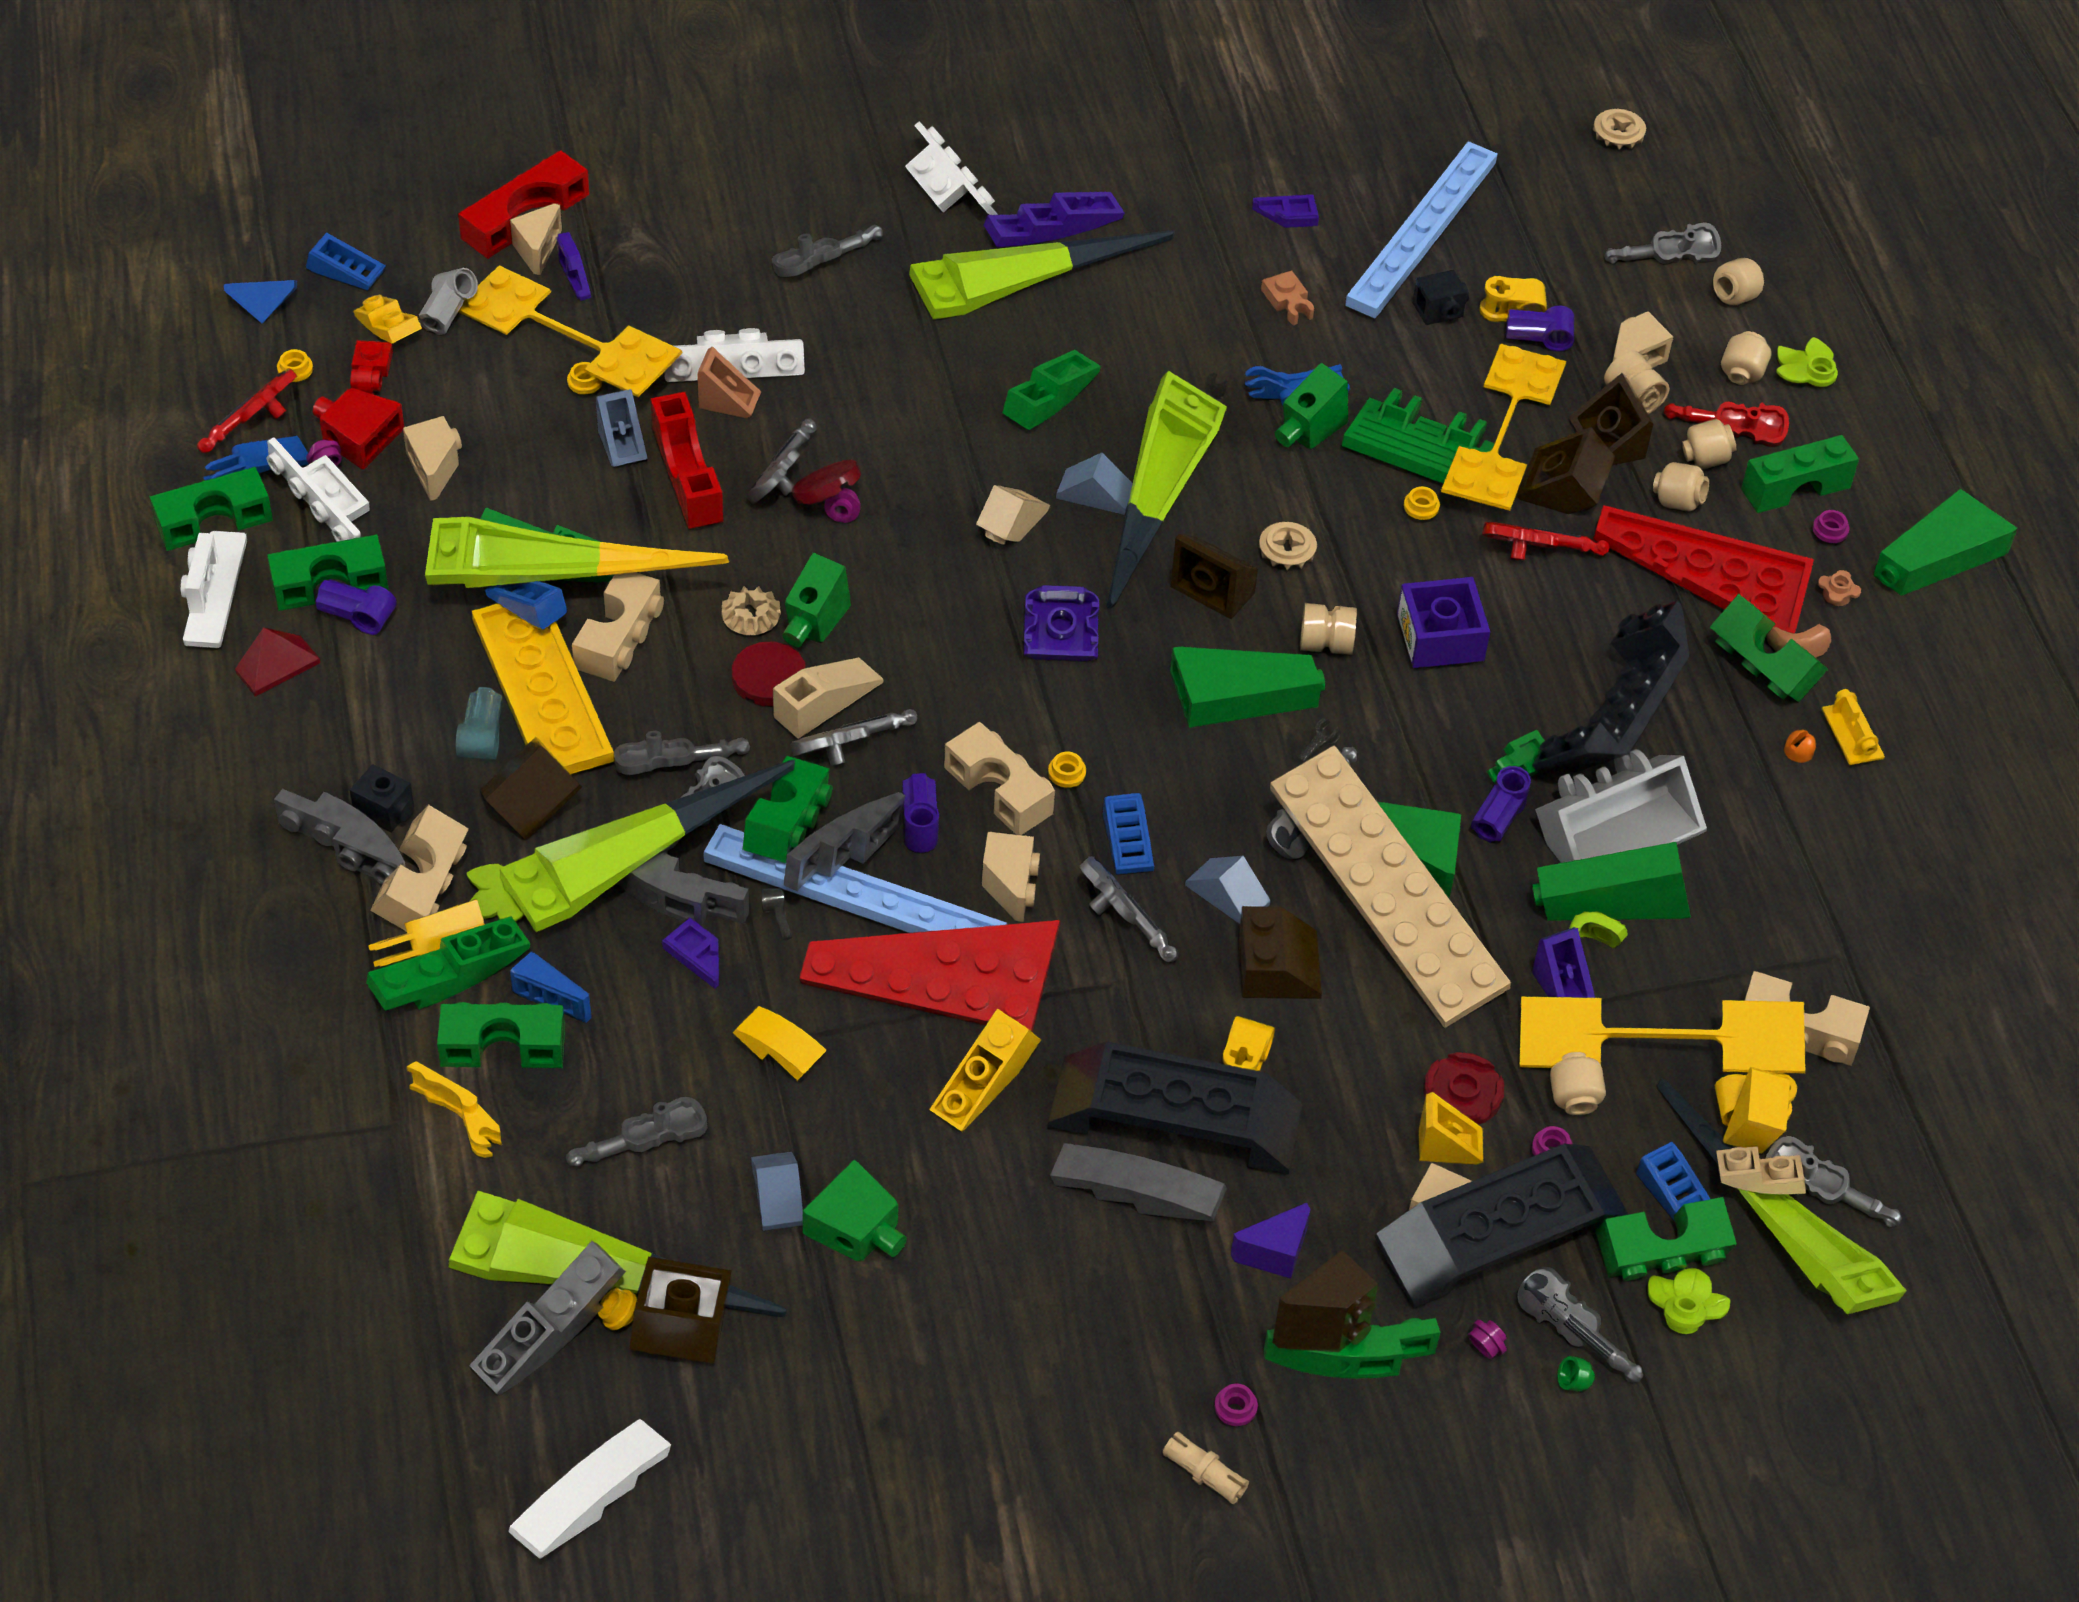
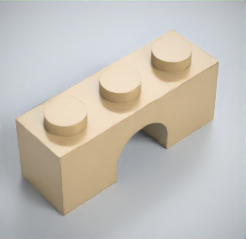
M636 572L615 574L604 591L605 617L615 621L602 623L587 619L572 643V652L577 670L615 682L622 669L626 670L629 667L635 647L638 643L644 642L653 617L657 618L660 615L664 605V597L660 595V580Z
M978 722L945 743L944 768L968 790L983 782L1001 784L1000 787L995 789L994 814L1016 835L1024 834L1053 815L1055 790L1048 779L1040 777L1034 772L1020 754H1015L1010 750L996 732L990 731L981 722Z
M428 805L412 821L399 851L416 862L420 873L413 872L400 864L384 880L370 911L405 931V922L436 913L439 905L435 903L438 894L442 895L453 878L449 870L452 864L456 865L466 850L467 845L462 842L469 828Z
M1754 971L1744 1001L1791 1002L1789 993L1792 982ZM1831 995L1827 1008L1817 1014L1804 1013L1805 1052L1824 1057L1832 1062H1840L1852 1066L1870 1007Z

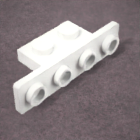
M920 121L914 126L929 142V145L905 167L944 213L969 191L989 215H998L990 206L995 202L992 196L983 186L978 190L975 188L974 184L978 182L977 178L966 166L962 169L957 166L962 161L950 146L945 149L941 147L945 140L932 126L927 130Z
M755 328L741 329L739 334L725 335V332L722 330H710L704 332V336H697V345L674 346L681 349L683 353L664 371L667 382L698 380L697 373L708 348L713 346L746 378L803 375L805 372L803 341L801 339L768 341L766 333H760V330Z
M274 437L268 440V456L266 459L272 471L277 475H283L288 481L293 494L298 499L303 498L310 505L314 517L320 523L325 522L332 529L335 540L338 542L361 537L360 531L354 526L352 521L370 511L369 502L335 464L324 455L302 468Z
M211 531L210 534L199 533L195 548L191 547L189 549L188 575H183L181 579V596L187 598L189 617L183 636L185 646L221 647L247 544L245 533Z

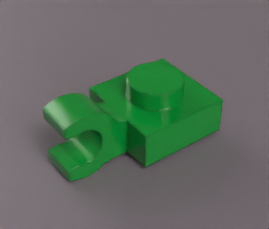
M1538 730L1509 742L1503 749L1507 756L1498 759L1495 762L1496 766L1487 770L1494 784H1496L1498 772L1507 766L1521 767L1528 772L1530 777L1542 772L1532 766L1541 752L1539 750L1540 745L1545 741Z

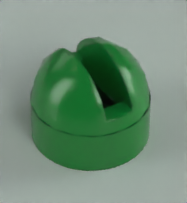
M1567 1356L1562 1360L1558 1369V1382L1561 1388L1579 1392L1585 1391L1592 1386L1595 1380V1373L1590 1362L1574 1356Z

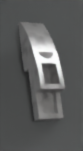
M284 789L275 797L274 803L278 824H281L291 832L298 831L310 836L322 845L334 846L336 861L350 871L357 870L383 884L384 880L400 864L406 867L402 855L388 835L374 821L343 800L323 792L320 798L313 802Z
M659 852L617 882L626 892L647 906L684 922L688 918H692L703 926L706 916L709 915L745 924L749 914L748 888L740 887L731 882L724 883L704 878L695 873L679 872V858L672 857L663 852Z
M591 1241L535 1304L527 1301L469 1366L496 1394H503L542 1366L570 1342L603 1308L599 1301L626 1271L599 1244Z

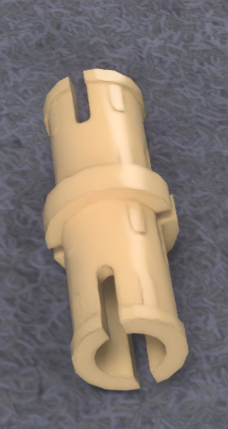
M1176 1432L1173 1438L1169 1439L1163 1450L1165 1457L1179 1464L1193 1475L1192 1480L1199 1485L1205 1483L1229 1500L1231 1504H1235L1238 1501L1237 1497L1241 1498L1248 1487L1249 1481L1218 1460L1219 1456L1213 1451L1207 1453L1180 1432Z

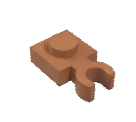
M1292 270L1262 280L1261 291L1276 311L1283 309L1288 311L1287 319L1291 324L1296 325L1298 323V313L1305 314L1309 320L1313 319L1314 306L1307 300L1308 291Z

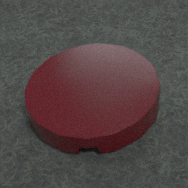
M852 459L832 463L802 478L792 487L791 493L798 504L802 502L808 505L818 503L839 494L838 492L842 491L840 486L845 482L849 486L854 485L860 479L861 470L857 462Z
M775 641L759 642L747 646L737 654L732 664L733 686L738 695L745 700L747 697L754 700V704L773 706V688L801 669H805V661L795 649Z
M1456 1052L1448 1054V1058L1440 1061L1438 1059L1431 1064L1424 1080V1098L1426 1094L1433 1092L1479 1125L1486 1123L1494 1117L1500 1109L1504 1099V1080L1501 1075L1499 1077L1498 1073L1494 1070L1495 1066L1487 1059L1473 1053Z

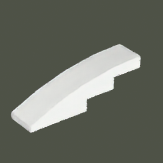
M641 1419L637 1420L605 1442L548 1489L510 1525L509 1533L541 1559L599 1521L605 1506L633 1489L638 1475L668 1456L671 1444Z

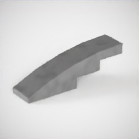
M898 792L864 804L834 819L808 836L787 854L784 886L798 891L816 872L831 877L849 858L864 863L901 826L905 795Z
M1064 1143L1050 1174L1055 1186L1092 1189L1097 1200L1134 1203L1139 1214L1214 1221L1227 1189L1222 1182L1180 1167L1113 1150Z

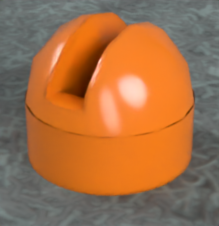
M1806 730L1793 731L1786 740L1784 746L1785 755L1794 762H1808L1812 759L1816 749L1814 736Z

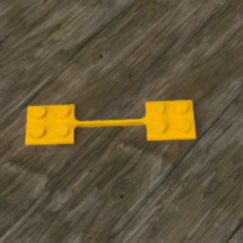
M500 265L478 285L477 292L472 298L465 299L458 311L505 335L513 330L522 320L531 318L538 323L600 351V354L584 369L585 372L621 390L632 389V394L636 397H639L683 353L681 349L629 325L613 341L602 343L536 312L535 308L551 293V290Z
M1500 344L1485 380L1484 387L1506 393L1512 398L1493 449L1489 452L1458 447L1441 492L1501 509L1511 510L1527 464L1503 458L1498 454L1518 401L1529 399L1551 405L1567 361L1556 359L1550 355H1541L1522 350L1516 346Z
M1521 997L1520 1067L1552 1068L1556 1063L1562 1061V1056L1571 1052L1585 1053L1586 1057L1597 1060L1601 1065V1045L1608 1038L1711 1039L1719 1042L1723 1048V1072H1748L1751 1066L1771 1073H1805L1804 1002L1722 1000L1723 1023L1721 1028L1718 1030L1606 1028L1601 1021L1602 998Z

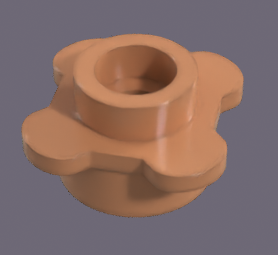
M1839 570L1829 577L1821 576L1818 580V586L1823 588L1824 599L1835 606H1844L1851 601V598H1858L1861 594V588L1852 582L1851 574L1844 570Z

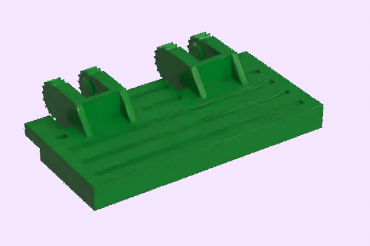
M1396 388L1392 390L1384 403L1369 397L1345 432L1342 441L1343 447L1443 484L1459 446L1476 449L1480 452H1489L1495 444L1485 440L1481 447L1478 448L1477 446L1485 433L1487 421L1479 419L1471 432H1466L1463 429L1466 425L1467 414L1462 412L1457 413L1449 427L1422 416L1418 418L1415 424H1412L1420 410L1423 399L1414 395L1405 409L1398 407L1402 399V390Z

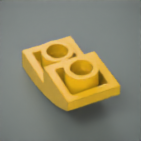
M374 295L363 301L364 306L353 311L355 317L368 330L390 343H394L422 329L417 316L402 313L396 299L383 297L382 295Z
M760 1006L733 1032L761 1060L768 1054L771 1055L797 1081L826 1052L822 1045L795 1024Z

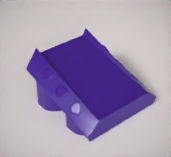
M1042 585L1025 594L1024 656L1041 660L1089 661L1098 659V596L1084 587Z

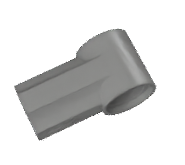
M460 268L437 274L433 278L432 293L419 314L420 324L427 331H432L437 335L447 332L465 299L472 298L477 292L478 282L474 273L468 268Z

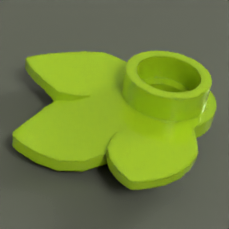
M1815 337L1811 338L1806 345L1805 351L1778 346L1777 358L1781 366L1776 370V373L1783 379L1794 383L1809 382L1818 387L1829 386L1836 381L1838 371L1833 360V352L1821 340Z
M488 864L467 872V878L479 889L470 901L478 900L483 919L498 915L500 920L512 916L516 922L524 916V913L500 878V868L503 867L502 865Z
M1684 1269L1676 1275L1674 1280L1656 1275L1651 1276L1647 1287L1649 1298L1654 1304L1664 1309L1667 1325L1675 1332L1682 1334L1694 1333L1704 1324L1705 1320L1721 1319L1729 1311L1730 1298L1721 1294L1711 1293L1712 1283L1710 1277L1699 1269Z

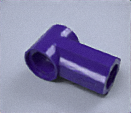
M1561 305L1550 307L1545 312L1509 309L1506 338L1540 341L1552 351H1565L1572 347L1574 343V313L1570 308Z
M331 579L322 582L316 599L317 610L351 620L358 630L369 635H376L380 632L397 606L394 595L381 586L373 585L367 590H363Z
M1507 766L1498 772L1496 784L1471 823V828L1475 830L1479 838L1490 843L1492 841H1501L1516 815L1525 809L1531 779L1528 772L1523 768Z
M926 773L912 774L911 777L902 781V794L905 795L903 808L904 843L908 849L924 853L933 850L938 843L939 812L937 809L935 780L929 778Z

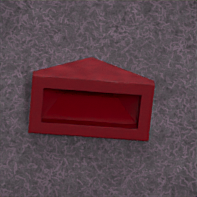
M263 627L235 668V671L256 697L320 664V658L300 635Z

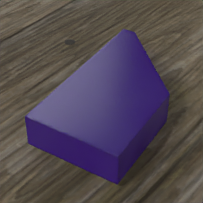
M1314 195L1257 197L1252 200V209L1285 228L1318 226L1319 215Z
M569 232L558 234L556 238L560 265L577 299L580 301L591 298V293L580 253Z
M688 918L662 940L663 949L716 989L719 986L718 938L692 918Z

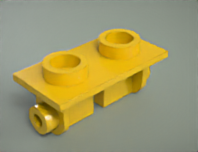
M1848 689L1840 690L1835 696L1834 705L1823 706L1822 711L1849 765L1884 759L1885 756L1878 744V738L1873 734L1857 702L1855 693L1850 692Z

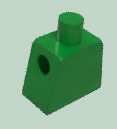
M1323 363L1319 364L1285 399L1283 403L1284 424L1275 431V437L1284 447H1290L1295 441H1298L1306 448L1313 449L1348 423V381Z
M816 553L811 555L785 601L788 626L783 632L782 637L787 643L794 647H801L806 638L818 643L823 642L851 606L845 566Z
M855 1160L803 1210L804 1235L855 1261H863L876 1247L891 1257H895L903 1249L907 1241V1237L895 1229L898 1224V1203L896 1199Z

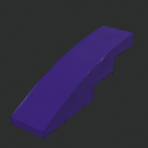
M1111 192L1053 193L1050 203L1021 204L1017 214L987 215L984 227L997 247L1030 245L1062 239L1096 229L1122 219L1125 212Z

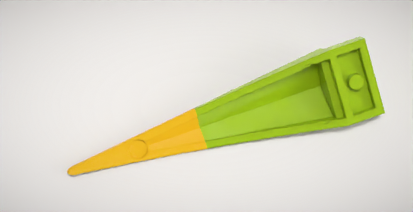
M472 517L433 518L425 578L428 585L465 584L466 588L718 565L729 563L727 555L721 553L668 550L598 542L543 533Z

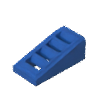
M327 232L309 252L306 268L314 273L365 290H369L386 267L381 262ZM353 265L357 268L355 270H352L350 267ZM364 270L371 271L367 277L361 275Z
M540 581L495 585L485 589L487 597L541 629H545L567 612L562 590Z
M1140 793L1105 797L1103 819L1115 874L1154 871L1142 795ZM1133 824H1135V826H1131V827L1117 828V826H1124V825H1133ZM1133 839H1138V840H1139V841H1131V842H1121V843L1119 842V841H1123V840H1133ZM1125 853H1142L1141 856L1122 857V854Z
M530 952L511 969L510 977L514 993L538 1004L563 1005L565 1015L586 1023L591 1019L589 993L537 954Z
M1673 1142L1641 1158L1636 1175L1673 1220V1216L1684 1204L1710 1199L1687 1160ZM1673 1178L1677 1179V1182L1670 1186L1666 1183ZM1685 1191L1689 1194L1680 1200L1676 1199V1196Z

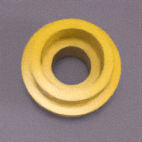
M297 349L284 352L277 364L278 374L287 368H291L298 377L292 382L305 380L313 372L311 359L305 352Z
M580 362L571 368L567 376V383L573 392L591 394L602 386V380L585 372L584 369L590 362Z
M1416 487L1405 497L1404 509L1408 515L1415 519H1431L1439 512L1440 502L1437 494L1428 487Z
M1061 752L1050 762L1048 775L1054 784L1060 787L1071 788L1078 786L1084 781L1086 766L1081 757L1076 753Z
M614 1288L610 1290L600 1302L603 1308L598 1312V1315L603 1319V1324L611 1330H618L629 1325L633 1321L637 1297L627 1289L620 1290L619 1288Z

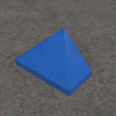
M295 280L224 284V291L262 324L297 289V281Z

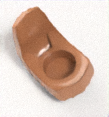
M1820 624L1801 633H1790L1773 627L1766 635V640L1771 648L1778 652L1790 639H1793L1817 658L1827 652L1831 643V633L1827 627Z

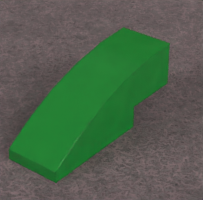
M1075 349L1033 368L1029 381L1008 390L1002 413L1030 430L1052 417L1071 402L1100 372L1101 366Z

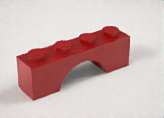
M562 150L556 152L458 213L461 239L489 259L512 244L510 219L529 209L546 207L551 204L560 205V210L565 211L589 195L588 169Z
M680 392L650 398L652 429L688 529L723 522L722 489L713 466L707 467L703 459L694 414L686 393Z

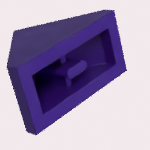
M1573 927L1540 939L1532 973L1547 997L1595 998L1578 928Z
M1304 1203L1234 1233L1230 1256L1236 1263L1291 1279L1307 1232L1310 1207L1307 1203Z

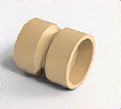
M1629 351L1616 358L1605 373L1604 381L1606 385L1621 373L1625 374L1648 414L1655 411L1665 401L1670 390L1669 384L1660 374L1652 370L1651 365L1637 351Z
M1305 603L1302 617L1300 650L1321 652L1324 647H1329L1331 653L1352 655L1357 608L1335 606L1332 611H1328L1325 605Z

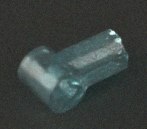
M479 687L475 692L470 693L464 723H459L457 728V757L496 760L499 749L498 725L503 700L502 695L494 692L492 688Z

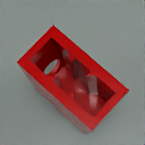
M354 388L347 389L335 402L322 396L317 399L313 406V415L320 418L323 440L338 442L341 447L340 454L362 470L404 428L402 405L400 403Z

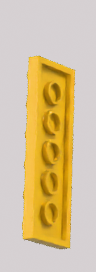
M500 604L472 610L473 623L525 745L537 737L570 774L614 762V751L556 621L545 629H541L523 620Z

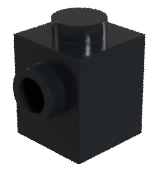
M1454 270L1416 278L1412 303L1425 325L1463 317L1465 304L1469 300V291L1465 282L1460 281Z
M374 764L368 768L350 789L352 806L374 821L379 827L391 833L401 821H406L413 812L414 801L411 783Z

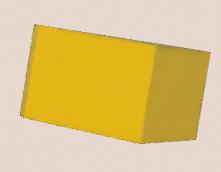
M1750 1066L1723 1142L1743 1148L1758 1146V1152L1761 1154L1786 1131L1790 1079Z
M1435 1093L1426 1094L1419 1125V1161L1473 1165L1482 1163L1483 1128Z

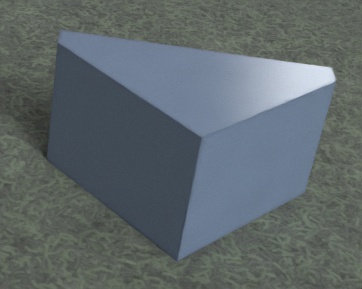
M632 389L597 396L598 433L612 467L648 459Z
M1100 453L1065 470L1056 499L1125 515L1133 483L1103 453Z
M1244 856L1210 858L1186 880L1185 886L1239 924L1242 906L1268 907L1270 905L1269 897Z
M785 1152L751 1157L763 1231L803 1225L798 1163L793 1153Z

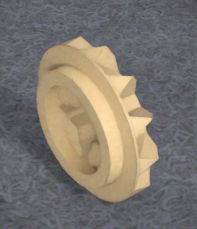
M1610 109L1596 117L1593 131L1596 132V139L1605 140L1606 146L1616 145L1618 149L1626 146L1632 149L1635 143H1642L1646 133V125L1641 117L1631 111Z
M1279 522L1268 526L1262 532L1259 548H1261L1262 558L1270 559L1272 566L1283 564L1286 570H1288L1291 565H1296L1302 569L1306 561L1310 562L1313 560L1317 549V541L1313 533L1306 527L1293 522ZM1286 540H1289V544H1291V551L1284 550Z
M743 586L739 593L730 591L728 599L722 601V619L731 630L739 634L758 635L771 630L780 619V601L774 599L772 591L764 593L759 586L755 590H747ZM748 604L756 609L755 617L746 609Z

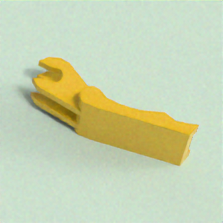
M474 899L405 922L406 934L368 945L370 951L374 949L379 950L401 942L410 941L412 950L378 959L373 962L375 967L385 966L439 950L441 938L485 925L478 900Z
M417 1061L406 1066L407 1071L412 1073L413 1083L409 1085L410 1090L424 1095L430 1103L444 1106L455 1112L463 1119L472 1151L480 1157H492V1152L487 1149V1147H491V1143L488 1140L502 1145L500 1128L478 1104L477 1096Z

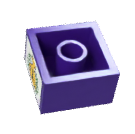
M1473 577L1405 583L1401 585L1397 616L1413 668L1485 661L1490 629Z

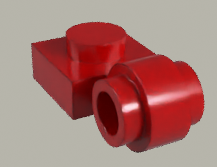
M357 340L351 364V388L374 394V391H381L382 376L388 377L393 355L392 343Z

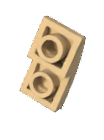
M1758 1146L1747 1148L1735 1147L1716 1151L1720 1180L1723 1184L1746 1191L1767 1194L1806 1193L1800 1155L1760 1159Z

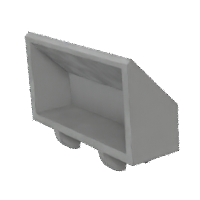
M1637 749L1630 752V757L1625 755L1614 759L1617 774L1611 776L1606 767L1597 769L1596 777L1598 782L1591 784L1582 774L1573 776L1574 782L1569 773L1561 776L1558 780L1561 798L1535 809L1546 844L1561 863L1676 842L1678 845L1707 830L1684 756L1658 755L1648 760L1644 753Z

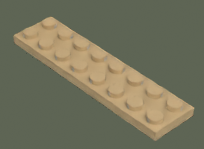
M1335 745L1270 782L1272 793L1444 1028L1510 989V980Z

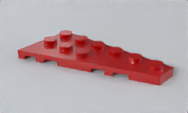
M1603 505L1595 531V541L1604 540L1608 542L1610 549L1724 610L1740 594L1775 623L1774 627L1790 633L1796 632L1814 559Z
M1060 920L809 942L799 979L802 984L982 1025H987L995 1011L999 1009L1033 1032L1060 927Z

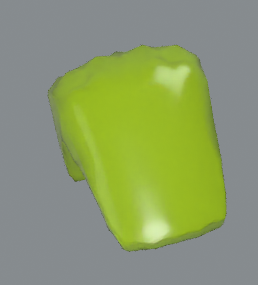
M1584 911L1579 915H1575L1569 926V929L1573 927L1578 928L1580 938H1593L1612 948L1618 946L1628 935L1624 924L1596 911Z

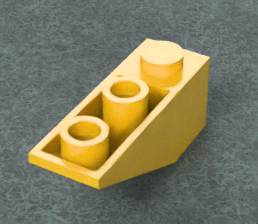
M997 1009L929 1110L963 1132L1019 1074L1041 1039L1028 1028Z

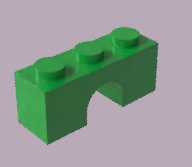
M1843 435L1764 455L1748 461L1741 490L1757 513L1789 505L1793 492L1806 482L1811 483L1819 496L1851 488L1859 458Z
M256 467L149 496L154 521L166 551L196 543L198 534L201 533L199 525L203 520L211 516L223 515L229 517L235 523L238 531L273 521L269 496Z
M377 534L267 554L278 611L314 605L313 592L315 587L324 580L329 579L341 580L347 585L363 590L376 585L389 591L386 567Z
M1738 594L1710 626L1719 635L1715 642L1731 655L1737 650L1745 657L1741 664L1756 677H1759L1761 673L1771 680L1767 687L1781 699L1785 700L1789 695L1797 702H1800L1828 668L1793 639H1790L1778 652L1766 653L1764 650V640L1768 632L1775 626V623L1750 601Z
M786 756L782 763L795 760L793 771L773 781L771 800L759 798L747 816L742 850L786 863L787 854L804 841L806 830L814 828L819 816V809L821 806L827 807L833 790V786L828 784L829 768L790 756Z
M466 1002L441 1004L437 1040L440 1067H481L483 1052L489 1045L499 1041H508L520 1048L522 1068H563L565 1041L563 1005H551L548 1003L536 1005H512L509 1003L470 1004Z
M1720 1197L1684 1204L1673 1216L1677 1227V1239L1674 1240L1662 1239L1655 1235L1648 1225L1645 1212L1605 1219L1595 1231L1608 1278L1622 1276L1624 1281H1629L1646 1276L1648 1270L1662 1268L1663 1273H1672L1686 1268V1263L1701 1261L1703 1266H1708L1726 1260V1255L1737 1243L1724 1198Z

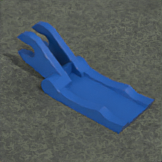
M1341 364L1328 367L1343 378ZM1255 366L1249 368L1245 375H1260V377L1245 381V385L1250 388H1262L1248 392L1251 397L1280 399L1283 405L1285 399L1314 369L1296 374H1286L1284 372L1272 371L1263 366Z
M298 436L276 439L300 466L309 465L306 460L308 452ZM268 440L235 445L231 450L232 455L210 462L205 466L206 470L220 471L203 477L204 480H210L252 467H256L258 473L272 470L266 459L268 456Z

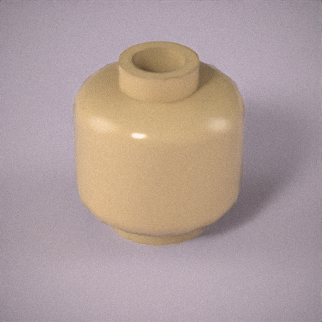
M1738 258L1719 266L1713 278V286L1717 297L1728 305H1740L1758 297L1764 285L1761 268L1755 261L1749 258Z
M1747 331L1731 337L1721 360V368L1728 375V378L1736 384L1754 383L1763 377L1771 357V349L1764 337L1755 332Z
M1718 419L1691 426L1687 431V440L1681 442L1686 461L1693 460L1695 465L1702 470L1729 462L1732 452L1737 450L1730 425H1724Z
M1672 462L1666 465L1662 473L1658 472L1656 474L1653 491L1658 494L1659 502L1664 507L1692 511L1699 504L1702 505L1706 501L1709 491V479L1707 476H1704L1702 469L1698 466Z
M1571 1052L1562 1056V1061L1556 1063L1550 1071L1553 1099L1556 1105L1565 1109L1568 1114L1584 1115L1591 1113L1597 1109L1598 1104L1606 1096L1602 1067L1597 1060L1586 1057L1585 1053Z

